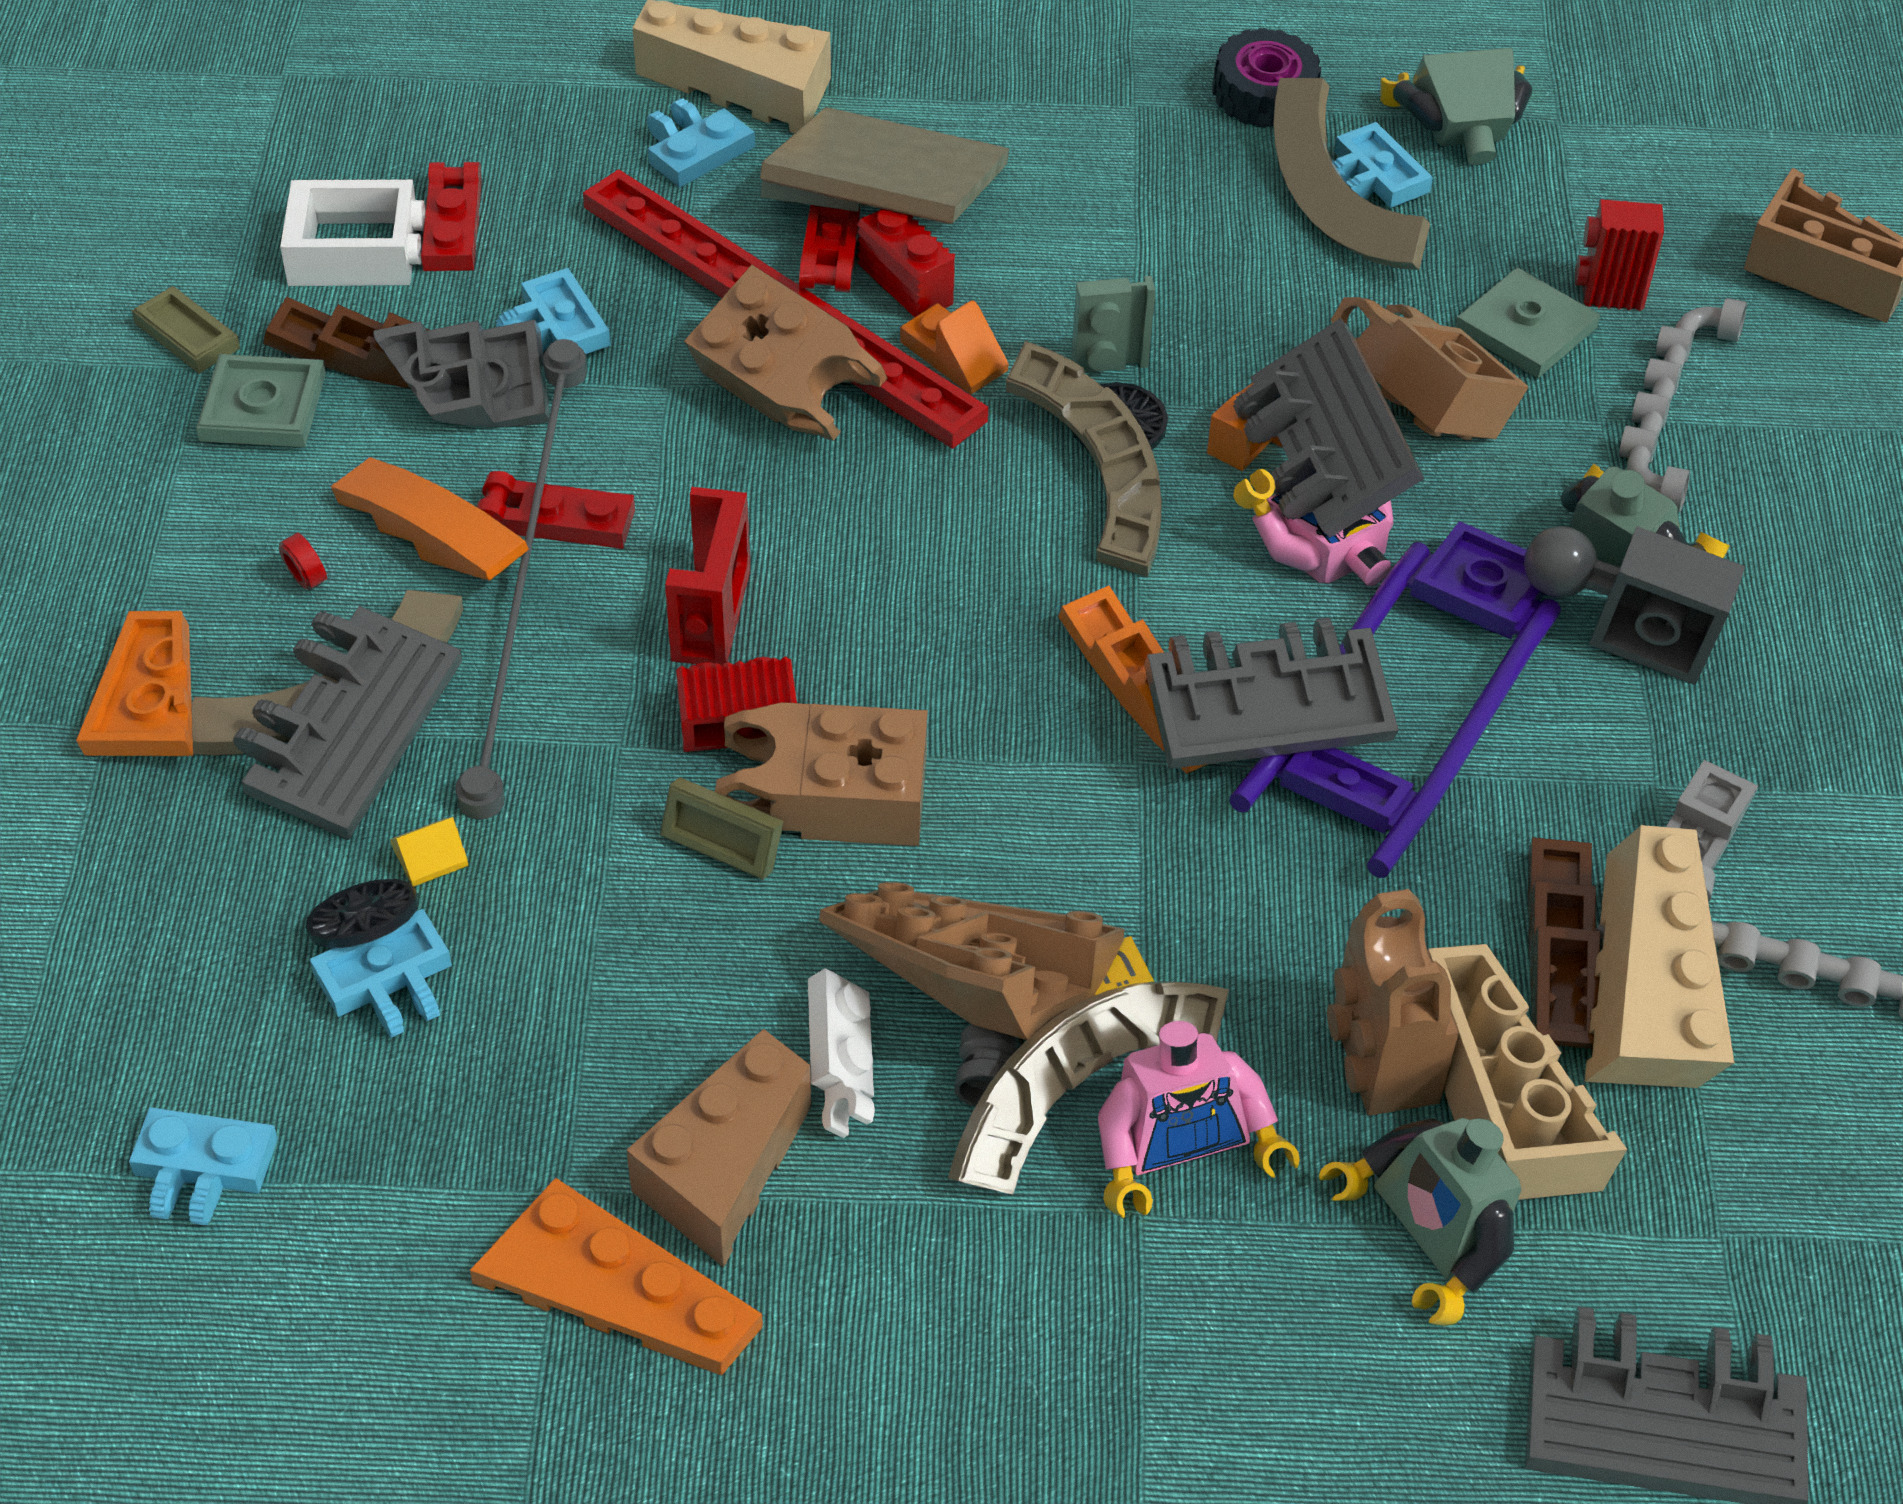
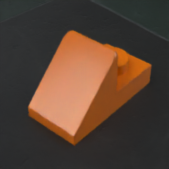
M974 300L967 302L952 313L937 303L900 327V342L970 395L1008 371L1009 363L980 307Z

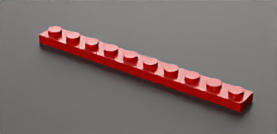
M620 169L583 192V202L586 210L719 297L723 298L747 269L753 265L848 326L860 347L882 365L887 376V380L880 387L862 385L857 382L851 383L951 449L955 448L988 422L987 405L805 288H799V285Z

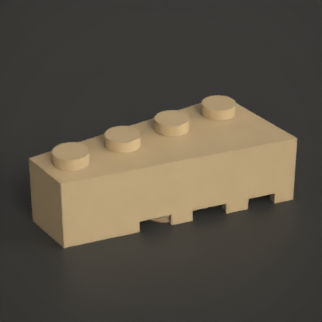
M654 0L646 1L633 26L637 75L688 94L696 89L708 93L712 103L725 108L731 103H735L751 109L752 118L768 124L773 118L788 123L789 131L792 133H796L814 117L831 79L830 32L811 29L801 25L794 26L766 21L758 17L749 18L721 13L713 9H699L673 4L668 1Z
M1641 825L1607 854L1600 925L1605 927L1603 950L1597 954L1595 976L1600 977L1597 1006L1591 1010L1589 1033L1594 1034L1592 1057L1586 1061L1584 1082L1698 1088L1735 1062L1697 830Z
M1488 945L1429 948L1428 953L1431 961L1434 962L1436 960L1446 970L1450 980V1011L1458 1030V1037L1444 1086V1093L1454 1120L1460 1118L1468 1120L1481 1118L1493 1122L1500 1128L1503 1133L1504 1142L1498 1154L1520 1181L1521 1192L1518 1200L1603 1191L1626 1153L1627 1148L1616 1132L1607 1133L1594 1115L1593 1111L1597 1104L1583 1084L1575 1087L1558 1062L1561 1055L1560 1050L1549 1034L1543 1036L1536 1030L1526 1015L1529 1005Z

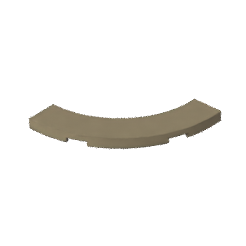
M1279 78L1274 110L1275 147L1285 182L1298 206L1319 230L1339 246L1341 245L1373 263L1400 269L1419 270L1430 228L1428 220L1424 216L1405 215L1386 210L1372 204L1354 192L1343 180L1327 150L1326 144L1328 140L1325 119L1330 86L1323 78Z
M1025 341L1006 378V392L1023 397L1043 407L1065 423L1084 443L1101 474L1107 500L1105 526L1096 550L1097 561L1148 577L1156 556L1161 532L1162 499L1158 468L1153 451L1142 428L1119 397L1109 387L1103 388L1094 379L1086 375L1083 367L1050 349Z
M406 590L403 600L392 620L448 643L464 609L462 596ZM321 675V677H323V678H326V679H328V680H330V681H333V682H335V683H338V681H336V680H334V679H332V678H330V677H327V676H325V675ZM308 682L261 695L230 698L194 697L192 702L193 754H243L233 742V737L239 728L242 727L254 729L256 732L264 733L282 742L290 741V738L276 733L272 729L262 726L260 722H257L256 718L253 717L252 709L258 700L267 699L275 704H281L291 709Z
M1156 981L1135 983L1108 990L1088 998L1054 1017L1016 1050L987 1086L973 1110L958 1143L948 1179L1013 1195L1030 1147L1047 1121L1046 1113L1067 1089L1073 1090L1091 1074L1113 1062V1059L1117 1056L1141 1048L1147 1049L1158 1046L1160 1029L1165 1024L1173 1021H1185L1193 1024L1197 1028L1198 1034L1206 1033L1212 1035L1217 1042L1229 989L1192 982Z

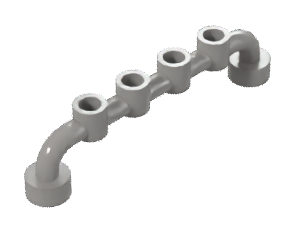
M1726 298L1723 308L1711 306L1695 308L1682 315L1675 328L1664 325L1661 327L1656 346V356L1664 357V359L1650 358L1644 379V389L1652 390V393L1638 392L1631 422L1638 423L1640 426L1637 428L1626 425L1623 432L1619 457L1628 458L1627 470L1639 472L1643 476L1646 485L1670 498L1677 506V512H1681L1685 501L1690 470L1668 466L1665 475L1661 476L1653 473L1648 468V465L1652 463L1658 437L1661 428L1663 429L1665 426L1673 395L1677 392L1684 363L1688 361L1696 330L1703 327L1718 328L1717 338L1738 342L1746 316V301Z
M1702 864L1709 902L1712 897L1716 876L1710 867ZM1712 921L1716 948H1719L1718 963L1722 967L1731 971L1747 972L1754 968L1756 959L1779 965L1777 979L1787 987L1793 989L1812 988L1815 985L1817 976L1840 983L1838 990L1839 999L1852 1006H1871L1876 1002L1877 994L1900 1000L1898 1013L1903 1019V976L1881 970L1880 964L1866 957L1855 956L1843 959L1821 952V949L1816 944L1807 940L1791 939L1784 942L1761 935L1755 926L1744 922L1721 924Z

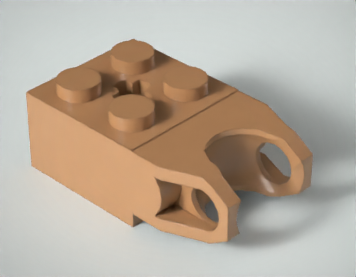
M753 265L747 269L684 340L704 375L774 422L778 423L780 421L793 431L819 435L832 441L841 431L834 425V418L821 407V402L826 392L834 385L842 382H857L862 385L880 387L887 380L882 365L860 347L848 326Z
M1343 298L1331 318V322L1334 323L1341 318L1347 325L1349 314L1357 307L1367 316L1369 327L1355 340L1375 380L1381 385L1380 390L1386 399L1399 406H1405L1415 415L1413 422L1430 435L1439 437L1442 433L1455 434L1465 440H1471L1473 437L1496 439L1529 388L1528 385L1460 328L1439 325L1409 305H1387L1385 309L1375 301L1367 298Z
M781 702L725 717L724 722L725 746L751 760L760 761L765 764L755 768L742 769L717 779L715 792L783 820L782 831H800L801 839L919 846L927 758L928 710ZM743 727H752L763 731L767 736L749 739L739 735L736 731ZM734 790H744L759 797L752 801H739L732 798L728 793Z
M1409 889L1377 894L1352 921L1342 968H1336L1334 973L1335 1002L1327 1007V1021L1330 1034L1335 1042L1342 1041L1347 1055L1345 1057V1075L1349 1089L1352 1093L1360 1092L1367 1116L1440 1104L1458 1037V1030L1450 1011V980L1446 970L1436 960L1434 962L1431 961L1425 943L1424 912L1419 898ZM1394 909H1405L1399 918L1392 916L1380 917L1382 914Z

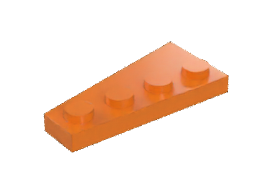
M557 1178L546 1187L470 1269L472 1284L494 1291L497 1286L521 1295L524 1303L545 1311H549L551 1307L581 1317L584 1319V1325L609 1334L611 1329L633 1336L642 1340L643 1347L721 1376L763 1327L762 1313Z

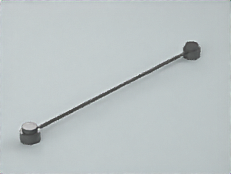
M569 339L554 341L543 356L545 377L550 384L556 387L525 537L529 550L521 557L480 766H473L465 770L455 786L460 811L465 816L477 820L495 816L501 811L505 803L502 779L495 771L488 768L563 388L579 385L587 375L585 352L577 343Z

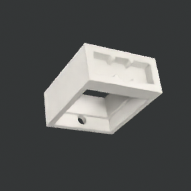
M291 180L280 245L288 286L410 285L413 264H421L420 234H417V231H424L426 214L424 201L415 199L413 180ZM394 223L393 238L316 239L318 224Z

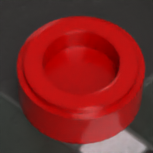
M296 532L279 543L278 549L281 558L301 587L311 590L327 580V573L320 558L303 535Z

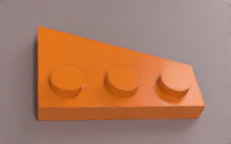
M182 611L128 612L76 739L84 756H193L189 625Z

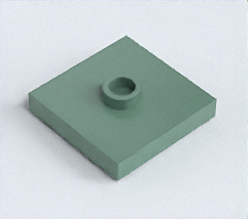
M1517 267L1457 317L1455 328L1462 329L1479 345L1538 379L1597 328L1600 314Z
M219 354L196 427L199 441L305 448L326 375L324 360Z

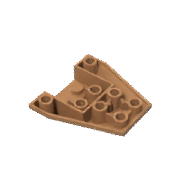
M897 882L880 883L878 890L866 894H848L845 896V901L820 909L819 922L970 1024L1029 1040L1036 1031L1057 1015L1079 1002L1095 996L1123 943L1125 929L1103 924V917L1092 912L1072 911L1066 915L961 899L954 896L915 892L914 887Z

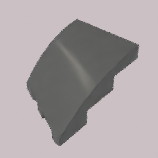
M477 320L428 331L422 322L419 321L373 331L377 343L433 420L480 427H514L549 422L550 410L544 372L541 331L535 320L486 330L482 328Z

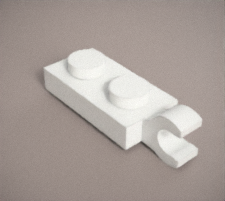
M825 968L808 978L811 1084L825 1091V1105L822 1112L824 1128L845 1138L849 1135L848 1121L850 1116L866 1125L871 1123L874 1118L875 1108L871 1099L874 1097L870 998L868 991Z

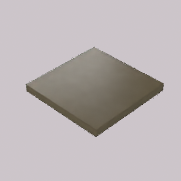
M825 107L762 162L760 179L764 182L952 224L1007 165L1009 148Z

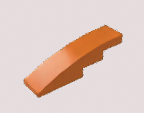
M371 457L330 486L338 504L370 513L379 532L412 541L420 559L490 581L529 550L524 539L481 509L449 490L406 469Z
M1109 585L1063 605L1058 618L1087 661L1119 703L1153 742L1164 751L1144 667L1148 654L1164 653L1144 620L1133 623ZM1207 764L1181 767V769L1188 774Z

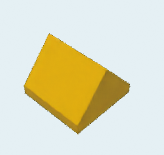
M453 817L439 820L390 839L391 846L413 887L469 866Z

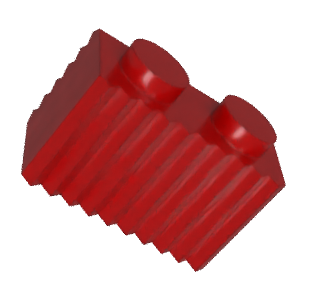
M1599 200L1596 217L1587 216L1583 243L1584 247H1588V254L1578 255L1575 266L1574 283L1576 286H1583V304L1587 307L1594 304L1598 308L1604 305L1608 309L1614 306L1618 310L1623 307L1627 310L1635 308L1641 311L1644 309L1664 235L1662 204Z
M880 209L860 219L857 224L860 227L857 231L860 235L857 239L860 242L857 247L860 250L857 255L860 260L857 263L908 312L917 317L937 303L944 308L953 305L955 254L949 253V248H944L943 242H937V237L931 236V231H925V226L919 225V220H913L912 215Z
M786 656L781 660L774 657H759L753 660L750 659L746 663L739 660L735 664L727 661L723 665L717 662H702L691 665L688 669L682 665L676 669L684 752L728 748L725 746L724 722L725 717L781 702L797 703L791 659ZM743 727L736 731L739 735L749 739L767 736L763 731L752 727Z

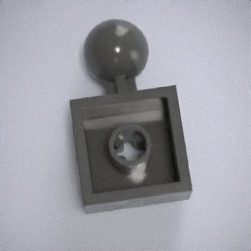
M1566 526L1551 527L1537 534L1529 543L1524 556V568L1528 580L1539 592L1555 598L1570 597L1580 593L1585 588L1607 596L1589 645L1696 685L1730 613L1746 567L1636 526L1620 567L1597 560L1595 548L1588 537L1582 532Z

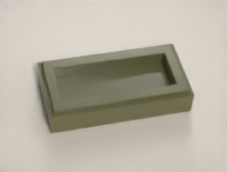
M174 286L131 310L134 323L198 374L216 364L219 354L230 355L240 349L236 333Z
M679 777L669 785L660 836L763 880L773 872L784 821Z

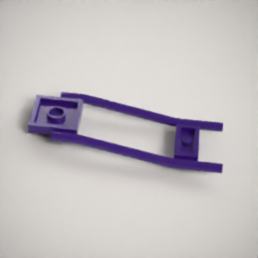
M1459 521L1434 554L1430 553L1425 544L1421 542L1412 543L1387 574L1350 629L1371 628L1374 635L1405 587L1411 588V596L1427 602L1437 609L1452 613L1481 626L1487 631L1497 633L1508 639H1512L1514 635H1517L1418 793L1412 790L1413 783L1337 748L1261 757L1229 798L1230 805L1238 812H1248L1276 776L1281 779L1280 786L1383 834L1388 829L1391 830L1367 863V868L1372 875L1378 878L1387 877L1439 804L1536 647L1561 613V607L1555 600L1544 599L1541 602L1540 599L1544 594L1539 592L1528 580L1524 568L1526 549ZM1342 641L1339 645L1341 655L1346 654Z

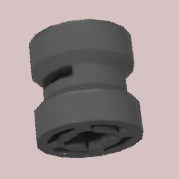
M975 1025L967 1026L961 1032L959 1056L964 1063L961 1064L956 1072L955 1094L967 1105L976 1107L987 1086L1005 1062L1022 1045L1023 1039Z

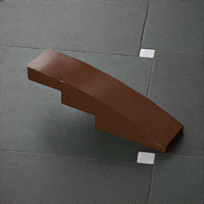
M286 296L265 331L263 344L300 359L324 360L325 368L358 378L411 389L374 338L373 331L414 323L390 312L382 324L338 304L330 316Z
M1532 837L1528 847V944L1533 1025L1543 1036L1549 1034L1556 1046L1593 1049L1594 1034L1589 1033L1591 1010L1597 1006L1600 977L1595 976L1597 954L1600 952V931H1596V886H1592V843Z

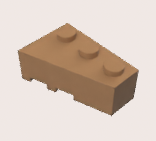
M1792 168L1757 222L1743 270L1762 276L1769 281L1778 282L1805 292L1817 299H1823L1853 310L1865 317H1871L1887 323L1903 296V237L1869 215L1863 218V221L1840 207L1842 198L1831 191L1825 194L1824 197L1803 183L1805 175Z
M763 1029L626 1150L631 1192L723 1268L733 1252L732 1244L746 1218H751L760 1202L759 1195L773 1169H778L811 1108L810 1064Z

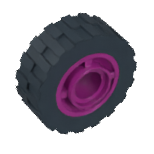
M1258 28V30L1252 31L1250 29L1244 30L1241 34L1232 35L1226 43L1220 46L1216 59L1212 93L1216 96L1218 106L1222 107L1230 117L1239 119V122L1247 125L1248 123L1257 125L1256 127L1261 128L1274 126L1275 99L1279 78H1320V59L1318 54H1314L1313 48L1308 43L1305 44L1301 41V38L1294 34L1292 36L1282 30L1276 29L1274 31L1267 30V28Z

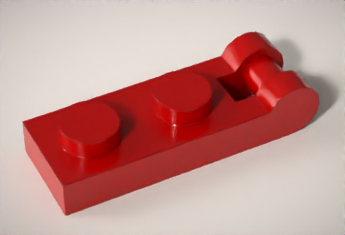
M429 162V185L421 253L423 271H474L482 185L480 162H464L463 167H446L445 162ZM447 187H463V189L447 188Z
M810 205L800 263L799 288L814 289L815 284L835 286L836 292L850 293L860 210L856 212Z
M492 471L486 476L482 488L485 498L480 499L476 507L518 536L526 537L536 483L516 480L512 475L504 471ZM544 484L534 538L624 549L635 513L634 495Z

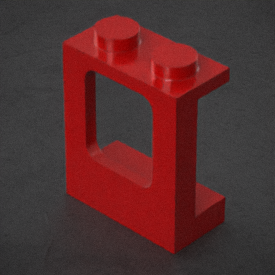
M692 486L689 495L695 571L669 568L665 583L670 658L672 662L689 664L717 662L723 665L729 659L751 570L747 493Z

